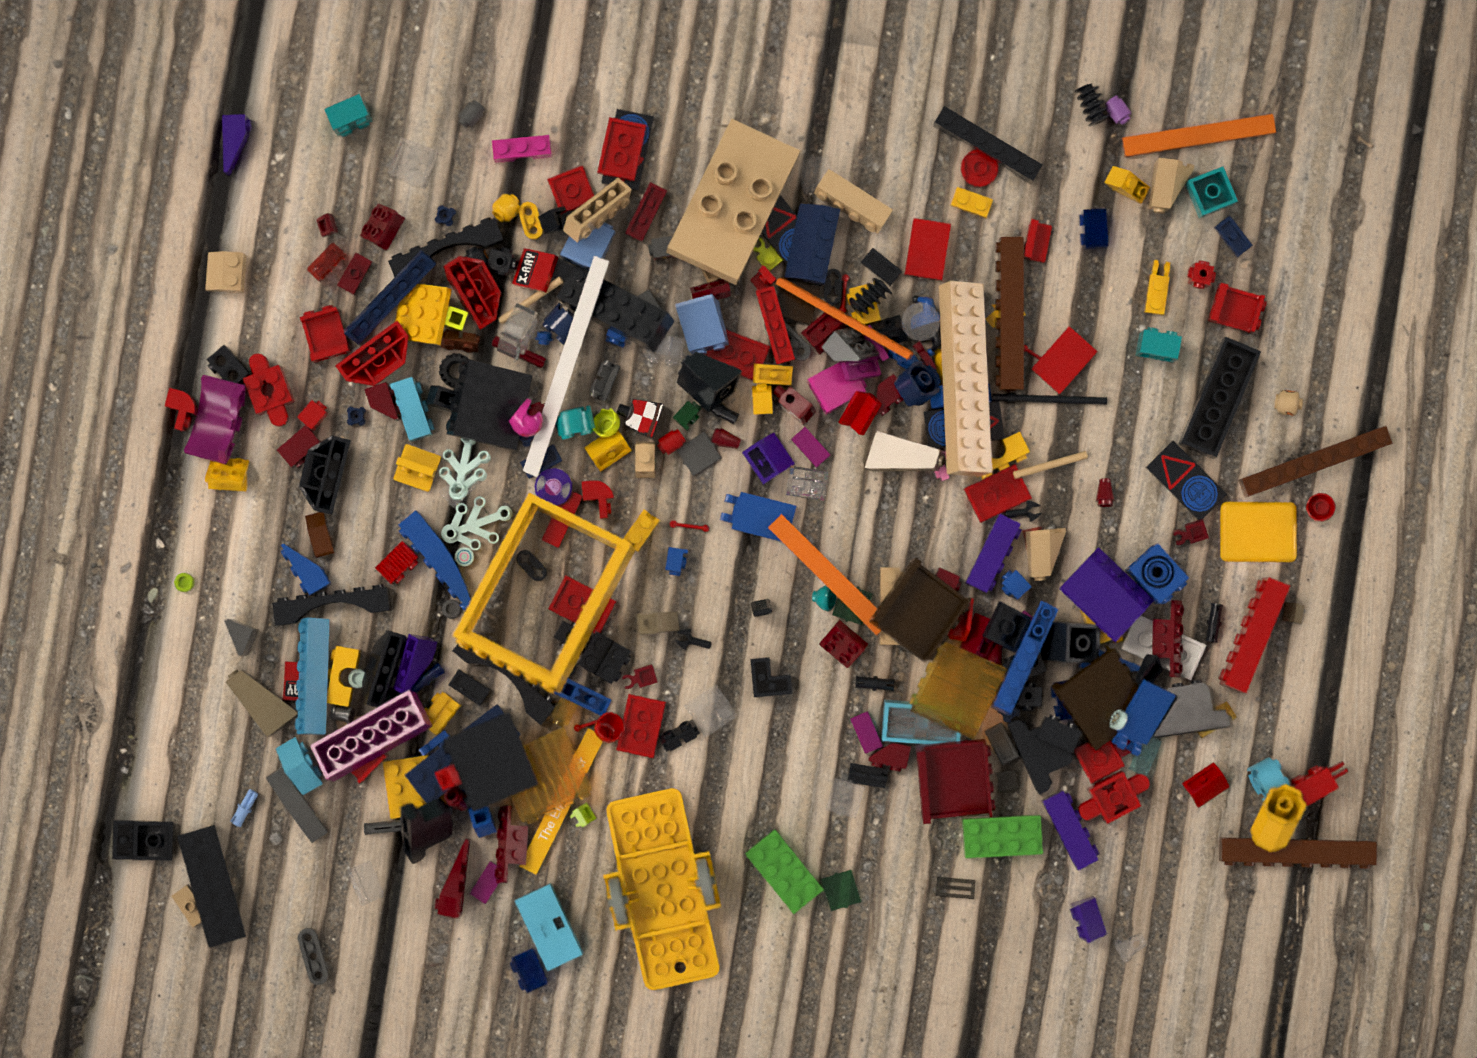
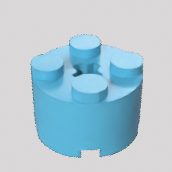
M1270 757L1247 768V771H1251V774L1248 775L1249 780L1256 793L1264 796L1262 798L1263 801H1265L1271 788H1278L1284 784L1291 786L1287 777L1283 776L1280 771L1282 769L1280 762L1277 759L1272 760Z

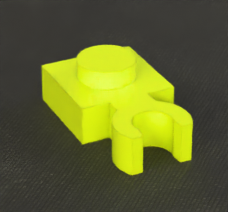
M760 237L758 240L761 242V246L759 248L754 247L753 251L759 252L760 255L756 259L762 266L764 265L771 271L783 260L772 246L766 249L765 241Z

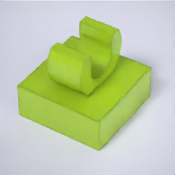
M587 802L573 810V814L570 815V818L576 817L579 822L575 826H581L582 828L597 819Z

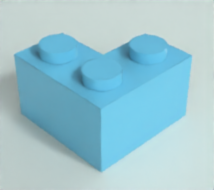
M294 737L276 748L286 775L302 795L323 784L320 778L322 772L317 765L313 766V760L309 754H306L309 751L304 742L300 743Z

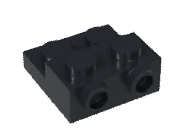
M999 601L982 636L1007 650L1015 652L1029 626L1031 617Z
M595 631L577 665L612 684L613 681L617 682L621 677L622 672H620L623 664L626 666L629 663L631 651Z

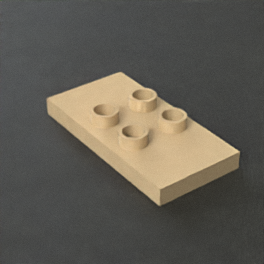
M731 118L667 247L666 253L736 285L801 150Z

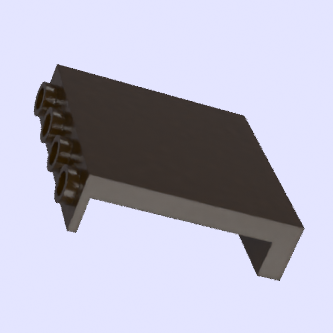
M916 557L907 565L869 622L921 661L927 662L929 660L932 661L939 652L937 648L940 644L944 645L948 640V632L951 629L954 630L959 624L960 620L958 618L961 614H965L971 606L968 603L972 598L962 596L922 566V561Z
M1107 645L1104 647L1106 649L1104 654L1063 684L1056 682L1051 686L1074 723L1079 726L1078 729L1082 732L1087 743L1095 750H1098L1117 735L1118 731L1110 727V719L1117 710L1125 712L1139 688L1136 680L1132 679L1129 675L1131 673L1130 669L1119 660L1121 658L1119 652Z

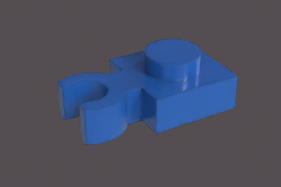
M889 350L887 353L889 358L898 361L897 364L905 370L914 362L919 361L914 354L911 359H906L892 350Z
M444 730L420 748L419 751L425 756L435 747L439 746L440 748L441 744H444L443 739L451 735L447 730Z

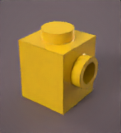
M757 384L752 386L753 414H773L771 385Z

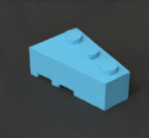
M413 377L391 383L390 386L394 390L396 403L399 406L409 441L412 442L433 435L434 424L432 419H428L426 414L429 411L428 405L425 404L426 400L422 401L420 395L423 393L421 383H417Z

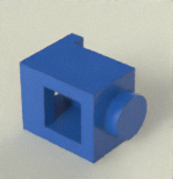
M608 329L606 342L624 348L627 339Z
M668 548L665 570L669 571V575L680 576L681 569L686 567L687 558L683 557V555L688 554V550Z

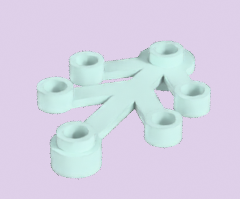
M463 438L461 440L464 443L460 463L457 461L456 455L452 450L447 449L443 452V458L458 473L457 481L452 477V472L448 467H442L439 470L440 477L450 485L449 494L454 500L465 498L469 487L477 481H484L487 478L485 470L478 468L475 470L474 475L465 480L466 475L481 463L487 464L491 460V456L487 451H481L475 459L469 462L472 445L476 442Z
M478 496L474 499V507L466 524L459 526L462 516L468 511L466 504L459 503L456 506L457 512L452 523L444 526L441 531L442 539L447 543L459 541L470 546L472 550L477 551L481 548V542L478 539L471 540L462 535L470 531L487 539L491 544H496L499 541V535L479 527L497 520L509 521L513 516L512 509L508 506H501L496 513L477 519L481 508L486 504V500ZM478 499L483 500V504L481 506H478L476 503ZM461 505L465 506L463 513L458 510ZM502 510L508 511V515L506 517H502ZM449 530L454 531L453 537H448L447 532ZM493 534L497 536L494 542L490 540V536ZM474 541L479 543L478 548L472 547Z

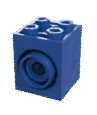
M1158 543L1152 545L1125 569L1127 574L1154 600V604H1166L1173 597L1171 594L1174 591L1177 592L1187 585L1185 581L1189 579ZM1153 568H1156L1159 572L1157 578L1152 575Z

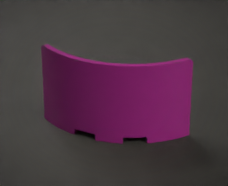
M202 375L198 412L191 435L184 448V453L227 464L235 446L232 443L235 431L239 432L242 417H239L241 406L245 405V385Z

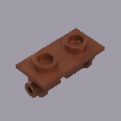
M447 329L443 331L441 348L446 350H463L466 353H478L480 336H477L476 333L463 332L462 338H459V331Z

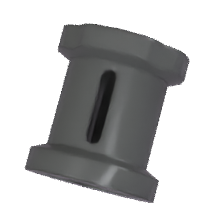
M335 704L330 713L332 721H345L346 724L353 722L355 717L354 708H343Z

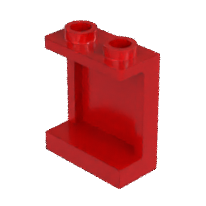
M1221 282L1217 287L1208 321L1253 334L1255 330H1259L1261 325L1259 316L1260 312H1264L1266 307L1265 295H1256L1242 291Z
M333 305L322 307V311L316 313L314 310L303 313L304 316L299 317L304 328L313 363L351 353L347 337L344 334V326L339 309L333 307Z

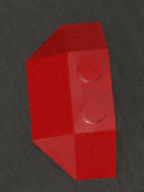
M458 256L445 264L443 267L446 278L477 327L481 330L495 321L501 291L484 261Z
M395 321L335 366L347 382L375 386L406 364L409 336L400 323Z

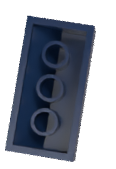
M817 204L799 205L784 278L820 287L825 284L840 209Z

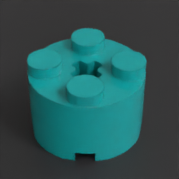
M590 405L586 406V410L581 406L564 410L560 413L555 425L557 434L561 436L562 440L575 436L574 433L580 432V435H586L593 432L595 423Z

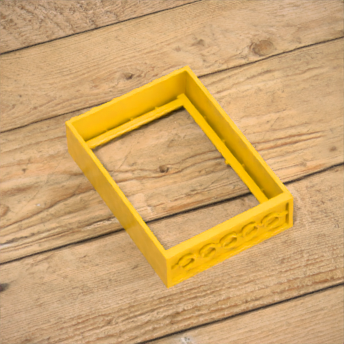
M528 493L452 635L456 639L455 643L467 651L470 648L473 649L477 656L485 660L489 657V660L500 668L506 666V669L510 670L509 672L518 677L521 674L524 675V678L534 685L540 683L544 690L552 694L554 692L560 694L635 552L632 543ZM536 511L615 549L586 605L582 606L583 611L551 671L472 632Z

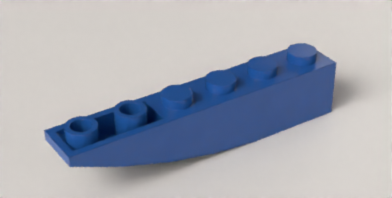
M415 510L398 524L401 528L399 530L400 534L405 539L409 538L413 542L411 547L417 554L422 553L425 557L424 563L429 569L433 567L436 570L437 574L435 576L442 584L445 582L450 587L448 592L454 599L456 597L459 598L462 602L459 605L466 611L472 598L457 563L440 537L422 515Z
M1043 601L1040 602L1005 674L991 708L1007 716L1011 714L1059 610L1058 608Z

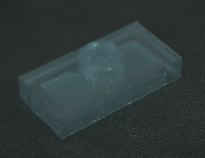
M1151 737L1147 745L1142 743L1141 753L1139 756L1134 755L1128 769L1147 777L1162 741Z

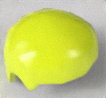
M612 408L609 410L601 409L600 413L594 417L595 428L593 430L600 437H610L616 434L620 427L618 414Z

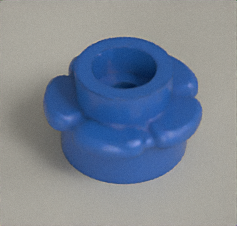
M538 331L537 337H535V340H538V344L549 345L550 341L554 340L552 332Z

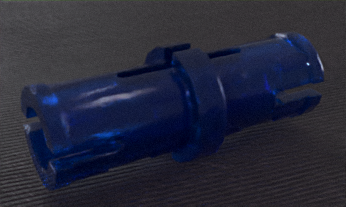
M437 663L425 673L423 672L410 690L418 693L427 685H432L435 679L445 673L442 666Z

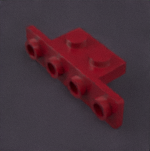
M1171 600V619H1153L1152 655H1158L1159 658H1170V677L1180 678L1183 672V664L1181 662L1183 644L1181 640L1184 632L1182 624L1184 606L1182 601Z
M510 805L501 806L498 812L497 867L494 872L496 883H507L508 864L526 865L528 826L511 825L512 806Z

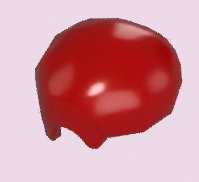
M1317 493L1311 496L1306 504V511L1309 517L1318 522L1328 521L1334 515L1336 509L1333 498L1326 493Z
M607 712L597 719L594 732L601 741L609 744L616 742L625 730L623 719L618 714Z

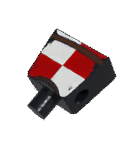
M633 399L631 406L620 403L617 414L626 417L624 424L626 427L653 440L664 404Z

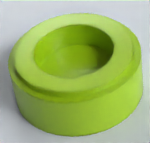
M180 573L174 580L176 589L181 592L192 590L195 583L194 578L188 573Z

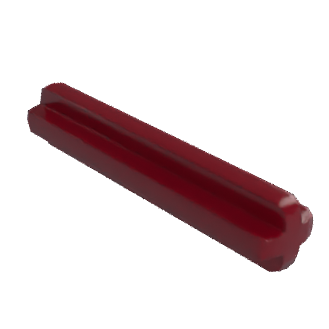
M499 336L494 337L492 341V346L539 368H542L546 362V358Z

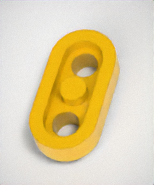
M525 202L521 204L519 210L522 227L528 239L537 240L543 234L538 218L539 212L534 203ZM527 209L532 210V214L529 216L525 214ZM533 227L537 228V232L535 234H532L530 232L531 228Z

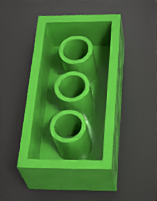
M1041 815L997 816L993 818H962L965 858L1043 854Z
M773 829L745 852V855L793 914L824 890L776 829Z

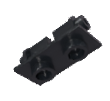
M692 719L682 722L679 727L673 730L665 731L659 739L665 751L670 750L671 752L682 746L679 739L683 738L685 743H688L697 738L700 732Z
M850 763L847 782L885 788L888 769Z

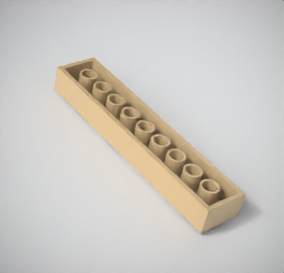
M949 281L939 285L947 475L983 476L992 473L984 287L981 283Z

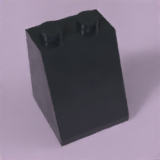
M695 352L691 356L687 355L682 360V366L678 372L679 376L676 383L706 411L711 412L735 393L742 371L739 368Z
M1053 621L1042 645V660L1071 663L1093 662L1099 657L1100 628L1096 624Z

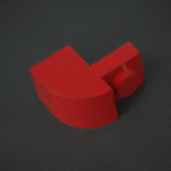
M169 388L164 406L179 410L174 429L185 432L191 423L189 415H197V403L191 395Z
M581 481L583 501L598 500L600 519H608V514H612L611 503H607V500L614 499L612 490L601 481Z

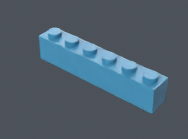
M303 618L298 626L300 633L298 652L300 656L297 663L299 680L296 684L298 691L296 710H298V715L295 721V728L297 734H326L330 619Z

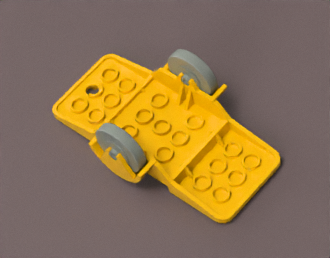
M669 788L610 802L606 813L618 872L605 874L603 878L606 884L607 899L614 920L615 931L631 928L645 986L650 990H658L716 976L719 972V962L707 910L721 907L720 896L710 852L694 854L680 791L675 788ZM677 962L685 964L686 969L684 972L678 973L675 970Z

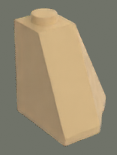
M1158 158L1153 167L1149 209H1154V213H1165V211H1168L1193 172L1194 165L1187 164L1186 167L1183 166V161Z
M1066 528L1025 531L1029 577H1034V581L1046 580V576H1051Z

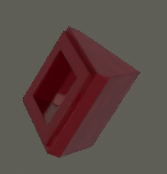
M326 213L316 219L322 237L338 232L333 214Z

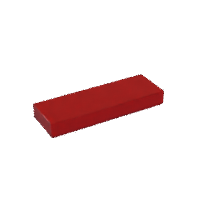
M572 491L570 498L557 507L575 515L583 496ZM551 518L541 540L559 548L569 526Z

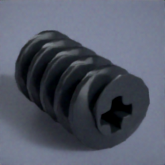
M1093 83L1075 90V93H1081L1077 99L1083 101L1080 107L1086 108L1083 114L1089 115L1085 118L1086 122H1091L1088 127L1101 123L1110 116L1109 114H1103L1107 107L1100 106L1105 101L1098 100L1102 93H1095L1099 86H1093Z
M873 278V284L869 282L866 284L868 290L862 287V295L855 293L856 300L853 298L849 299L852 308L862 319V312L867 315L869 314L868 307L873 310L875 309L874 302L879 305L881 304L880 297L885 300L887 299L885 292L890 295L892 294L891 290L882 280Z

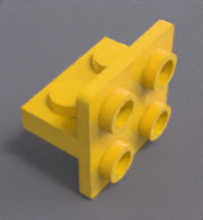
M405 444L401 457L397 459L396 464L398 466L393 479L429 492L441 461V456Z
M229 458L227 464L210 460L205 476V482H208V489L246 492L248 488L247 470L249 460Z

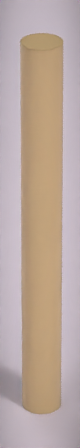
M560 276L550 282L547 293L537 291L499 317V322L504 324L564 283L563 279Z
M1080 452L1013 471V476L1017 479L1088 458L1087 452Z

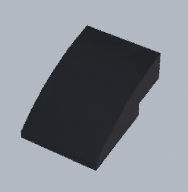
M113 820L112 859L172 861L173 822Z

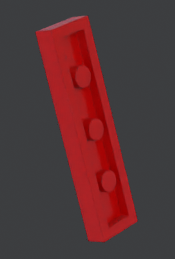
M774 286L756 290V296L776 365L795 360Z

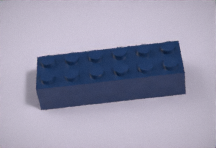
M496 704L464 730L502 715L504 712ZM442 746L405 774V777L426 804L440 798L448 790L442 791L435 772L450 766L449 762L452 761L449 754L445 755Z

